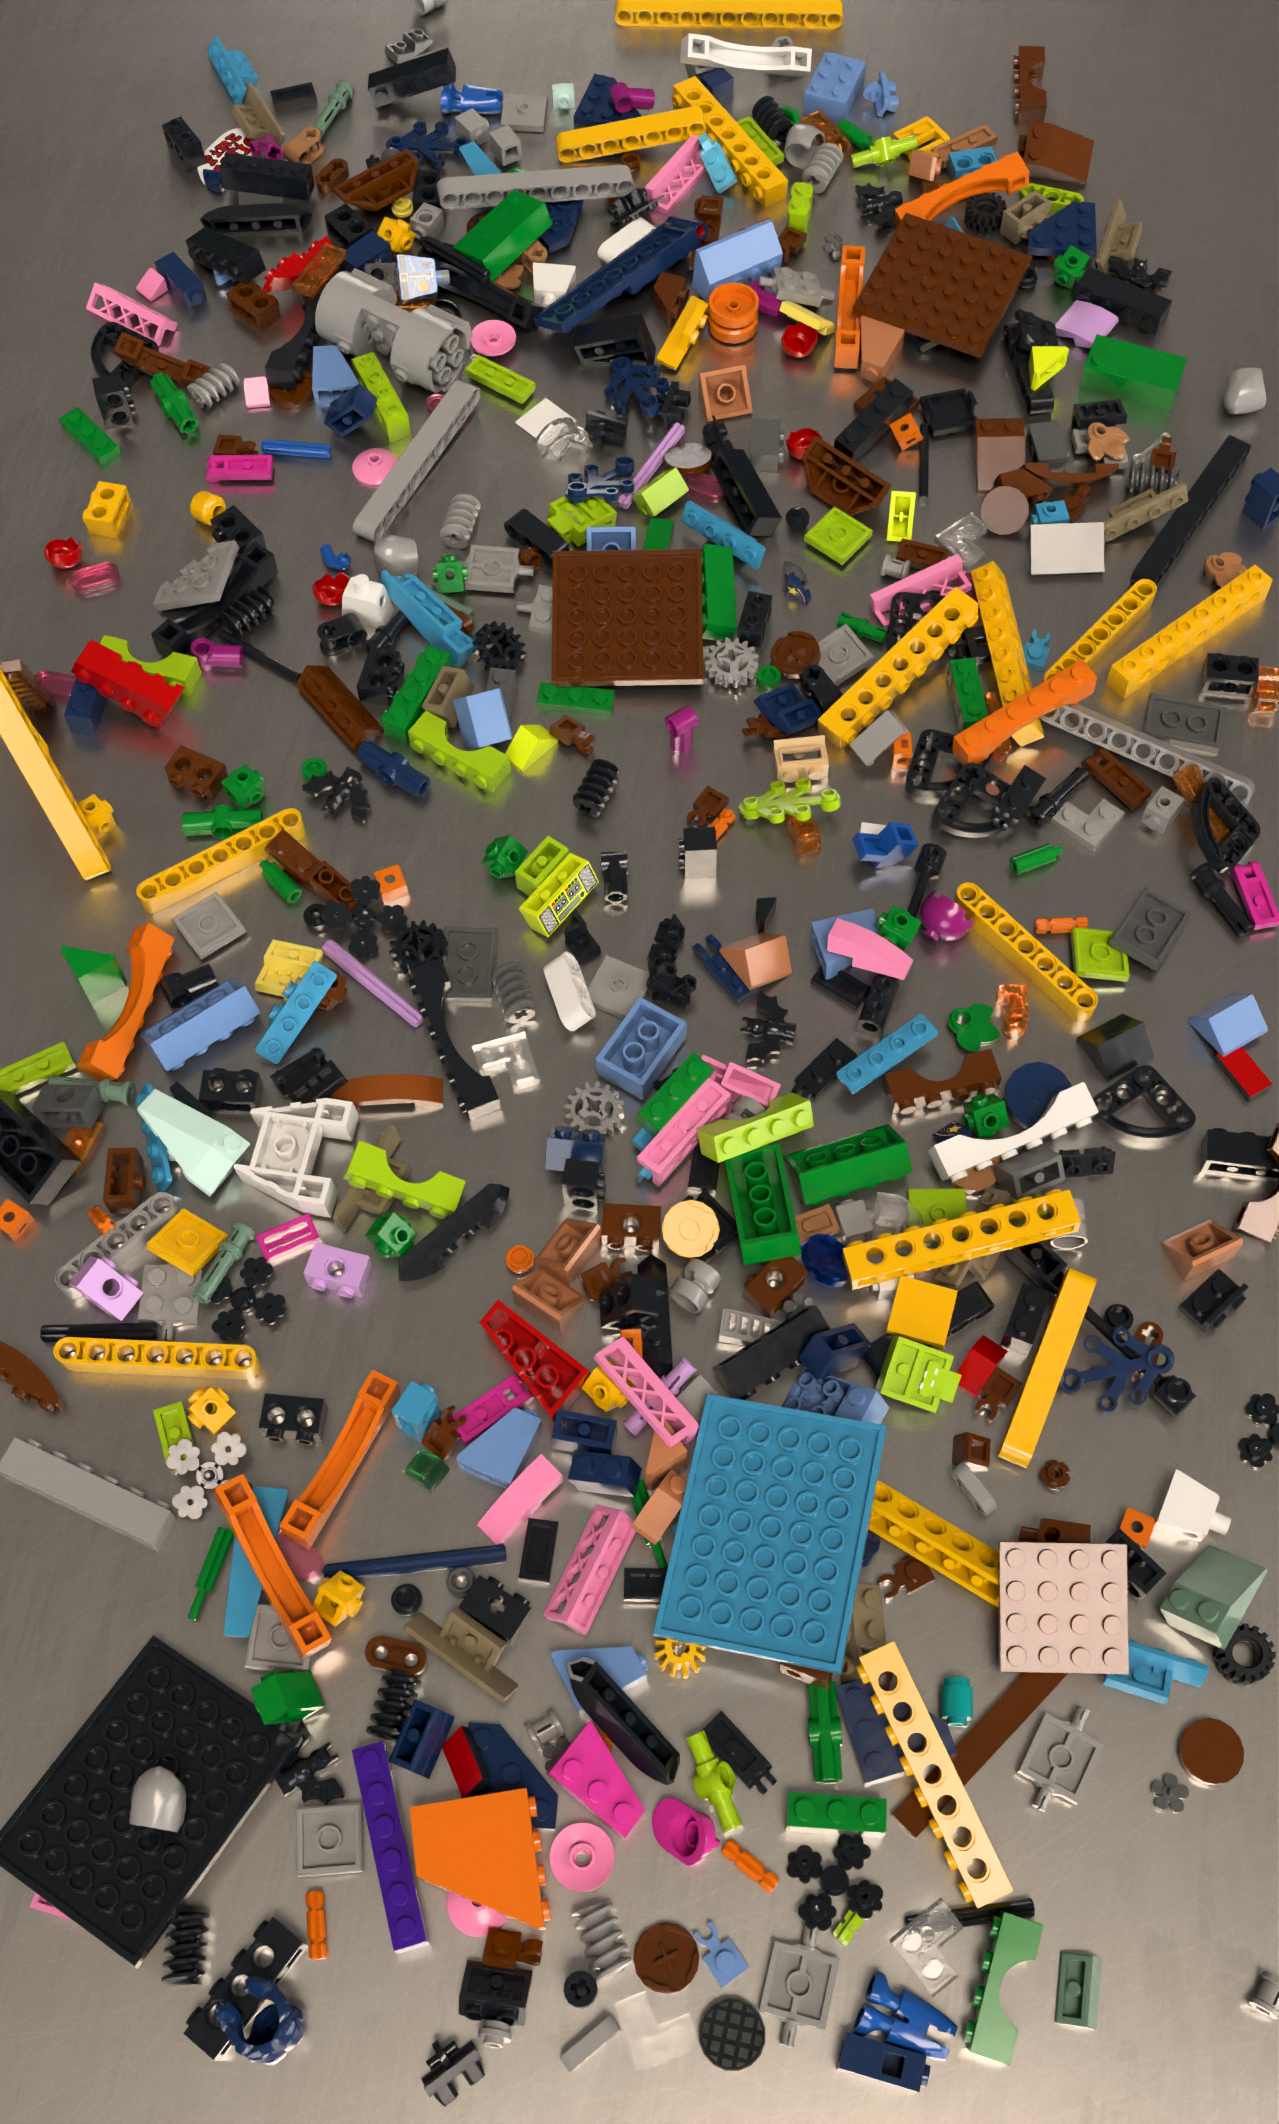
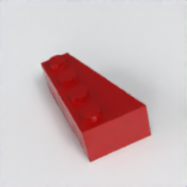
M92 639L79 655L71 670V673L75 674L79 681L92 685L102 696L112 698L125 711L135 713L142 718L144 723L152 727L155 726L158 729L161 728L174 709L185 688L177 683L174 687L165 683V677L158 673L152 676L144 672L142 665L135 661H123L121 654Z
M497 1300L479 1323L555 1423L557 1410H568L583 1391L582 1386L591 1373L500 1300Z

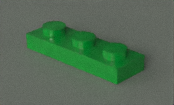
M79 407L59 418L61 426L101 465L121 453L119 446Z
M540 682L536 705L538 709L611 717L615 690L582 686L556 687L552 683Z

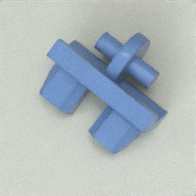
M880 71L878 82H869L863 88V96L867 101L874 102L876 116L882 117L885 111L893 113L896 111L899 105V98L894 96L896 82L887 80L886 72Z

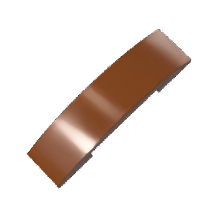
M410 1074L358 1077L348 1079L347 1083L332 1094V1099L351 1101L357 1111L363 1105L414 1103L415 1108L443 1106V1080L436 1077Z

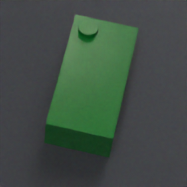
M514 189L453 246V249L490 270L491 276L489 281L492 282L553 223L545 202Z
M1096 334L1083 369L1079 388L1170 412L1182 379L1187 358Z
M780 1143L762 1146L725 1160L744 1265L801 1255L799 1234Z

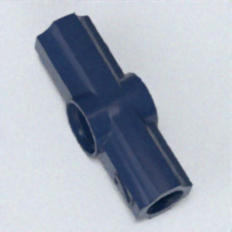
M365 741L359 747L356 755L357 760L377 772L379 778L387 785L394 786L396 784L416 798L423 797L431 784L430 778L411 767L408 760L400 753L393 752L391 754L372 741Z

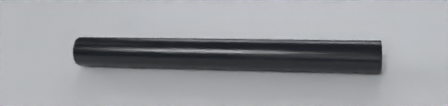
M922 423L920 424V432L924 439L919 441V501L927 502L929 424Z
M223 629L219 630L217 634L219 639L230 645H242L243 652L295 682L299 680L301 673Z

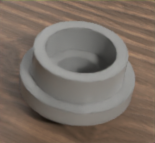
M485 2020L483 2027L478 2030V2037L483 2039V2045L487 2047L503 2048V2043L511 2042L510 2025L500 2021Z

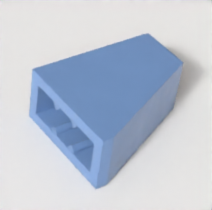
M337 345L313 346L312 390L315 404H330L358 385L359 382L337 348Z
M873 908L811 922L810 938L820 966H822L825 980L836 976L840 970H844L852 965L853 961L852 957L827 951L828 934L836 919L854 923L876 933L879 928L875 926L878 918Z
M514 1407L458 1454L456 1458L458 1468L507 1489L522 1473L543 1430V1422L539 1418L540 1415L528 1408H524L522 1411Z
M632 1646L555 1650L550 1653L556 1670L579 1716L586 1712L580 1706L573 1693L567 1674L566 1663L582 1657L596 1660L624 1692L647 1681L645 1671L649 1669V1666L641 1652L636 1654Z

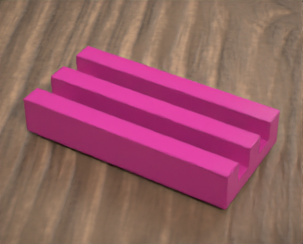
M309 1213L256 1235L267 1263L320 1241ZM308 1224V1226L303 1229H300L293 1233L286 1234L282 1236V1238L265 1244V1241L275 1238L281 1234H284L302 1225Z

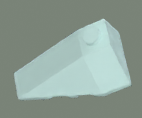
M154 1089L137 1108V1111L155 1136L159 1137L165 1144L171 1158H175L183 1169L182 1173L187 1180L210 1197L234 1170V1164H239L243 1160L250 1146L248 1141L229 1127L157 1089Z

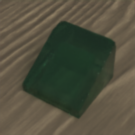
M420 1448L403 1473L426 1490L434 1492L450 1469L439 1457Z

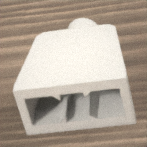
M533 262L535 303L546 308L577 285L576 266Z
M359 574L356 577L350 578L342 596L341 616L347 613H354L361 624L377 628L378 626L385 625L391 619L394 608L383 584L369 581L367 575Z
M1176 1469L1167 1483L1155 1517L1157 1520L1153 1530L1201 1542L1206 1537L1209 1529L1226 1535L1231 1518L1215 1512L1220 1499L1218 1494Z

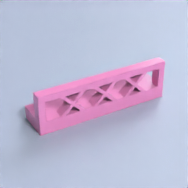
M692 134L645 187L647 200L664 195V197L660 200H670L667 205L660 203V200H658L659 205L653 209L668 215L707 171L704 163L694 165V161L697 158L702 160L699 152L700 141L697 136ZM693 172L691 177H682L684 173ZM681 185L682 187L680 190H670L673 186Z
M94 283L86 306L87 310L110 322L119 323L155 341L159 347L165 330L175 331L178 324L176 321L117 290L99 283ZM99 295L103 297L105 307L101 309L95 308ZM119 305L123 316L116 319L112 308ZM138 315L140 325L133 328L130 317ZM152 324L158 326L154 338L150 337L147 328Z
M956 554L870 594V610L880 625L889 629V620L886 621L882 613L890 610L892 598L899 592L926 594L931 590L941 592L940 595L946 596L954 589L947 586L948 583L956 578L962 583V586L957 588L964 593L972 590V584L962 571L963 560L959 554ZM900 601L899 615H903L905 609L904 601ZM924 602L920 605V608L924 612L934 608L933 605L928 602Z
M708 1078L637 1156V1162L652 1173V1182L658 1187L699 1143L697 1128L720 1120L730 1109L731 1093L712 1079Z
M624 1337L619 1338L595 1354L594 1360L669 1448L679 1441L686 1445L695 1439L699 1424ZM610 1355V1358L616 1363L617 1366L611 1365L607 1361L606 1357ZM626 1376L634 1384L636 1388L630 1387L625 1382ZM645 1399L651 1404V1406L655 1410L648 1409V1407L644 1404ZM664 1419L668 1421L676 1433L673 1436L665 1429Z
M596 1505L543 1613L544 1617L548 1620L565 1624L578 1634L587 1635L636 1531L631 1528L634 1522L631 1517L622 1510ZM603 1515L609 1516L605 1525L598 1529ZM594 1544L592 1552L585 1557L587 1548ZM581 1572L578 1581L571 1584L574 1575ZM567 1599L562 1614L556 1613L560 1604Z

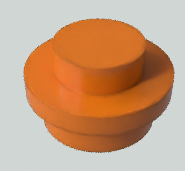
M516 1245L506 1253V1265L514 1273H525L534 1264L533 1252L526 1246Z

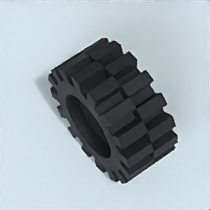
M992 192L991 195L984 193V195L977 194L976 196H971L967 200L964 216L967 227H972L974 232L979 230V234H983V231H986V234H990L991 230L994 233L997 232V229L1001 228L1003 211L1007 209L1006 202L1001 200L1002 197L1000 195L995 197L996 193Z
M1243 1623L1236 1628L1225 1650L1216 1646L1213 1647V1652H1216V1655L1213 1657L1214 1663L1218 1662L1217 1670L1219 1673L1223 1671L1226 1674L1224 1677L1226 1680L1233 1679L1236 1685L1242 1683L1245 1686L1253 1683L1256 1684L1266 1677L1274 1667L1275 1663L1272 1661L1276 1658V1652L1271 1650L1274 1644L1272 1641L1268 1642L1266 1640L1268 1635L1265 1632L1262 1634L1258 1632L1259 1627L1254 1625L1250 1628L1249 1624ZM1246 1643L1253 1648L1256 1659L1252 1666H1242L1235 1661L1233 1657V1647L1235 1644Z

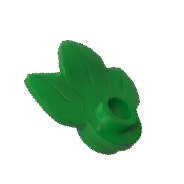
M973 1004L968 1009L957 1008L949 1014L948 1026L951 1031L956 1033L958 1044L966 1051L971 1053L979 1052L981 1043H992L1000 1038L1001 1034L998 1029L988 1020L994 1010L992 1007L985 1004ZM962 1020L965 1022V1025L958 1024L956 1021Z

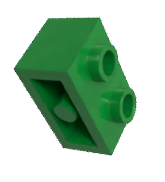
M292 1669L285 1673H279L278 1670H274L263 1675L260 1678L262 1682L251 1688L255 1708L260 1713L264 1725L298 1722V1720H304L325 1706L311 1671L298 1672L297 1669Z

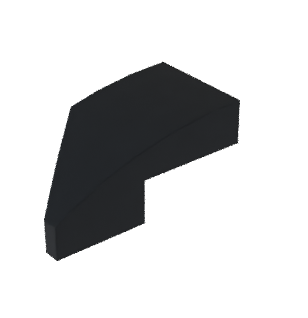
M574 910L571 914V922L564 930V942L569 953L576 958L580 965L601 955V949L589 933L584 919L577 910Z

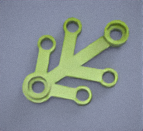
M801 778L795 782L796 788L786 793L785 782L774 781L770 783V791L758 798L753 796L745 798L739 804V811L745 819H757L762 816L769 819L771 823L777 824L785 820V813L796 817L799 821H806L811 818V808L808 805L820 804L821 810L831 812L841 807L840 795L835 789H825L819 796L799 797L812 790L811 780Z

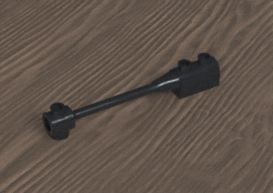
M924 844L914 866V872L919 876L907 911L915 918L929 880L939 878L947 856L946 850L937 844ZM879 973L874 976L857 1021L855 1032L879 1040L882 1039L898 996L900 986L898 978ZM865 1023L873 1024V1025H875L876 1027L868 1026V1025L865 1024Z
M1044 1241L1003 1251L1042 1290L1050 1292L1053 1296H1057L1068 1264ZM1088 1305L1084 1318L1128 1359L1132 1360L1142 1357L1126 1345L1119 1346L1113 1341L1115 1330ZM1118 1333L1116 1334L1118 1342H1126ZM1142 1369L1140 1371L1144 1374L1146 1369ZM1157 1374L1153 1381L1155 1385L1153 1396L1175 1417L1182 1413L1197 1397L1191 1391L1190 1384L1182 1378H1177L1175 1375L1163 1377L1161 1374Z

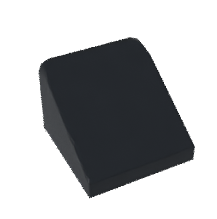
M776 897L757 898L755 913L758 933H765L774 916L777 903Z

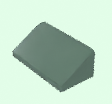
M1061 1951L1055 2023L1096 2030L1102 1963L1100 1958L1094 1955Z

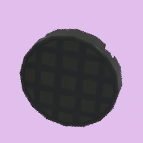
M725 1998L713 2003L704 2013L699 2025V2043L704 2055L714 2066L724 2071H740L751 2066L760 2057L765 2045V2026L761 2015L750 2003L739 1998Z

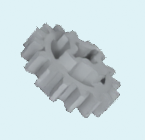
M726 637L725 643L717 640L716 647L709 646V652L705 653L704 669L708 671L709 679L715 677L716 685L724 682V688H727L729 684H733L734 688H737L739 682L747 685V678L754 679L755 672L758 671L759 656L755 654L754 646L748 648V641H744L741 644L737 637L734 642H730V639Z
M587 1082L585 1083L584 1090L578 1087L575 1088L576 1096H567L569 1104L564 1105V1112L566 1113L565 1122L571 1123L569 1126L573 1131L583 1132L586 1129H594L599 1131L600 1134L608 1133L610 1136H614L613 1127L620 1129L622 1127L620 1119L625 1118V1111L622 1110L624 1102L623 1100H618V1091L610 1093V1085H606L602 1089L600 1088V1083L596 1082L595 1086L591 1088ZM580 1104L581 1110L578 1111L579 1115H576L577 1107ZM612 1108V1109H613V1113H612L611 1118L609 1119V1118H608V1113L610 1112V1109Z

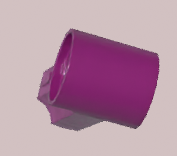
M618 82L610 88L609 94L619 113H627L631 109L650 110L654 107L655 93L653 89L628 88L623 82Z
M271 135L249 142L252 156L281 160V157L284 155L282 147L275 143Z
M750 281L747 285L756 291L759 297L758 310L780 318L783 312L779 310L782 302L785 300L776 299V295L765 291L764 286H758V281Z
M198 638L191 644L192 656L197 657L201 671H209L214 667H242V645L213 644L207 638Z
M686 705L665 717V724L670 732V746L675 752L681 751L685 753L691 749L693 728L699 725L695 711L691 706Z

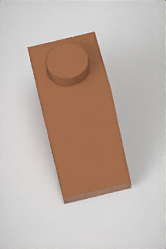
M671 1469L632 1523L631 1528L656 1545L681 1511L687 1480Z

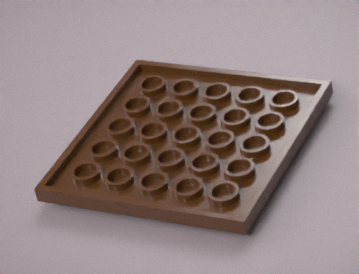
M906 213L854 303L852 313L904 329L905 332L981 358L1023 280L1033 256Z
M701 549L553 551L552 685L556 687L703 684Z

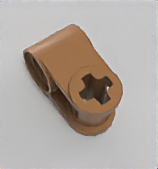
M307 127L298 136L287 142L283 148L284 158L291 162L311 164L322 156L325 149L324 145L320 142V130L316 127Z
M537 239L517 258V261L524 265L530 275L533 276V262L546 263L548 253L546 248Z

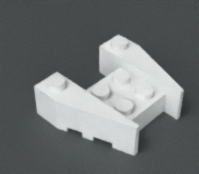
M321 1098L316 1099V1102L302 1104L301 1102L290 1103V1106L273 1108L268 1106L251 1109L250 1114L261 1129L250 1166L234 1164L233 1168L241 1181L304 1214L309 1213L310 1215L331 1218L338 1191L331 1178L312 1176L311 1174L322 1137L353 1140L359 1119L353 1102Z

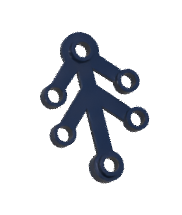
M422 121L414 123V130L403 137L394 136L386 142V149L393 147L400 152L405 149L409 151L417 150L418 152H413L412 154L418 158L419 167L423 165V155L436 168L443 167L445 159L442 153H434L433 151H453L455 157L464 159L459 147L469 143L463 137L457 138L455 142H434L440 137L448 135L447 123H436L435 130L426 135V124ZM426 135L425 137H423V138L420 139L419 141L413 142V140L416 139L417 137H422V136Z
M625 356L614 359L611 364L613 378L609 386L604 390V395L608 402H614L615 413L623 415L628 412L627 401L633 391L640 401L642 413L647 417L656 416L660 409L658 398L655 395H647L642 387L656 388L658 393H666L670 387L668 379L665 377L659 378L660 371L657 365H633L632 361ZM633 374H646L647 378L634 377ZM622 379H624L626 383L619 395L618 387Z
M630 457L617 458L615 460V469L598 477V466L586 465L584 467V477L588 479L587 484L583 483L582 474H569L565 497L573 503H581L588 497H604L608 502H615L619 499V490L617 488H620L622 493L634 492L633 480H613L617 477H630L634 472V460Z
M1116 1329L1113 1333L1115 1344L1119 1346L1126 1345L1143 1356L1130 1360L1103 1344L1099 1337L1090 1335L1084 1339V1349L1089 1353H1097L1113 1364L1082 1372L1068 1368L1064 1370L1059 1385L1064 1391L1072 1393L1078 1391L1084 1383L1117 1376L1108 1392L1102 1395L1099 1400L1100 1407L1104 1411L1110 1412L1117 1407V1399L1133 1372L1146 1369L1138 1386L1133 1387L1129 1392L1130 1401L1140 1405L1146 1401L1147 1391L1157 1374H1165L1174 1366L1175 1357L1172 1350L1163 1344H1155L1150 1347L1131 1336L1127 1329ZM1119 1331L1127 1334L1128 1339L1126 1342L1120 1343L1117 1341L1116 1334ZM1090 1338L1098 1341L1097 1349L1091 1350L1087 1347V1341ZM1157 1353L1163 1354L1165 1356V1363L1157 1365L1153 1360L1154 1355ZM1069 1374L1075 1375L1077 1378V1383L1074 1386H1069L1066 1383V1377ZM1141 1390L1144 1393L1143 1400L1135 1401L1132 1397L1133 1391ZM1105 1397L1113 1398L1114 1406L1112 1408H1106L1103 1405Z

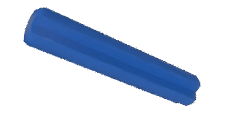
M264 439L261 444L264 454L329 459L332 452L331 445L322 443Z

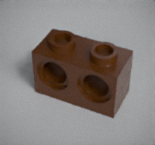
M251 281L247 284L240 282L226 293L230 311L261 333L281 318L279 302L276 297L263 291L258 284H254Z
M183 745L179 746L164 767L171 785L178 789L184 788L199 798L205 797L214 801L223 788L221 781L228 777L225 763Z

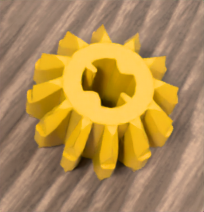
M664 1638L665 1640H655V1646L662 1650L656 1651L654 1658L657 1660L664 1659L659 1665L661 1671L671 1666L670 1677L672 1678L676 1676L677 1669L682 1671L684 1679L688 1678V1667L693 1672L698 1673L700 1668L695 1661L705 1662L706 1656L700 1652L707 1648L705 1646ZM680 1644L684 1645L685 1652H689L682 1653L681 1657L675 1656V1650L672 1649H678Z

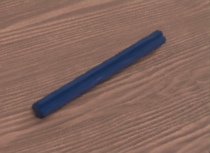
M501 1544L331 1563L324 1566L323 1573L324 1579L326 1577L331 1579L340 1570L354 1579L504 1563L507 1559L505 1545Z

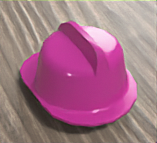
M673 1797L663 1799L657 1804L652 1817L653 1834L660 1846L687 1866L696 1865L702 1857L720 1845V1840L716 1838L714 1823L708 1815L695 1811Z

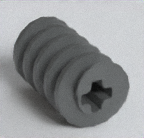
M1132 461L1126 486L1129 485L1130 493H1133L1138 486L1140 494L1146 488H1153L1154 491L1158 490L1160 494L1177 485L1180 470L1175 475L1174 467H1170L1168 472L1165 473L1164 466L1161 465L1158 471L1155 472L1154 464H1151L1148 470H1146L1144 462L1136 469L1135 461Z
M520 962L506 963L497 968L491 976L498 1001L501 1003V1010L504 1012V1019L512 1024L525 1022L536 1015V1011L532 1009L535 1006V1000L531 998L532 991L528 989L529 983L525 980L526 974L522 971L523 965Z

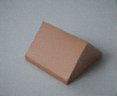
M745 364L699 373L698 398L707 422L713 421V415L719 420L753 413Z
M759 933L721 947L719 950L749 990L789 976L792 973L786 935Z
M565 1218L534 1259V1264L570 1286L601 1245V1227L597 1223Z
M1210 1219L1161 1243L1180 1276L1186 1281L1233 1259L1242 1246L1243 1240L1238 1235Z
M541 1267L515 1283L512 1287L514 1304L560 1334L564 1332L587 1300V1297Z
M664 1419L665 1429L673 1436L676 1433L668 1421ZM655 1430L645 1471V1486L650 1491L660 1485L671 1469L678 1474L687 1469L688 1451L682 1442L679 1441L669 1448Z

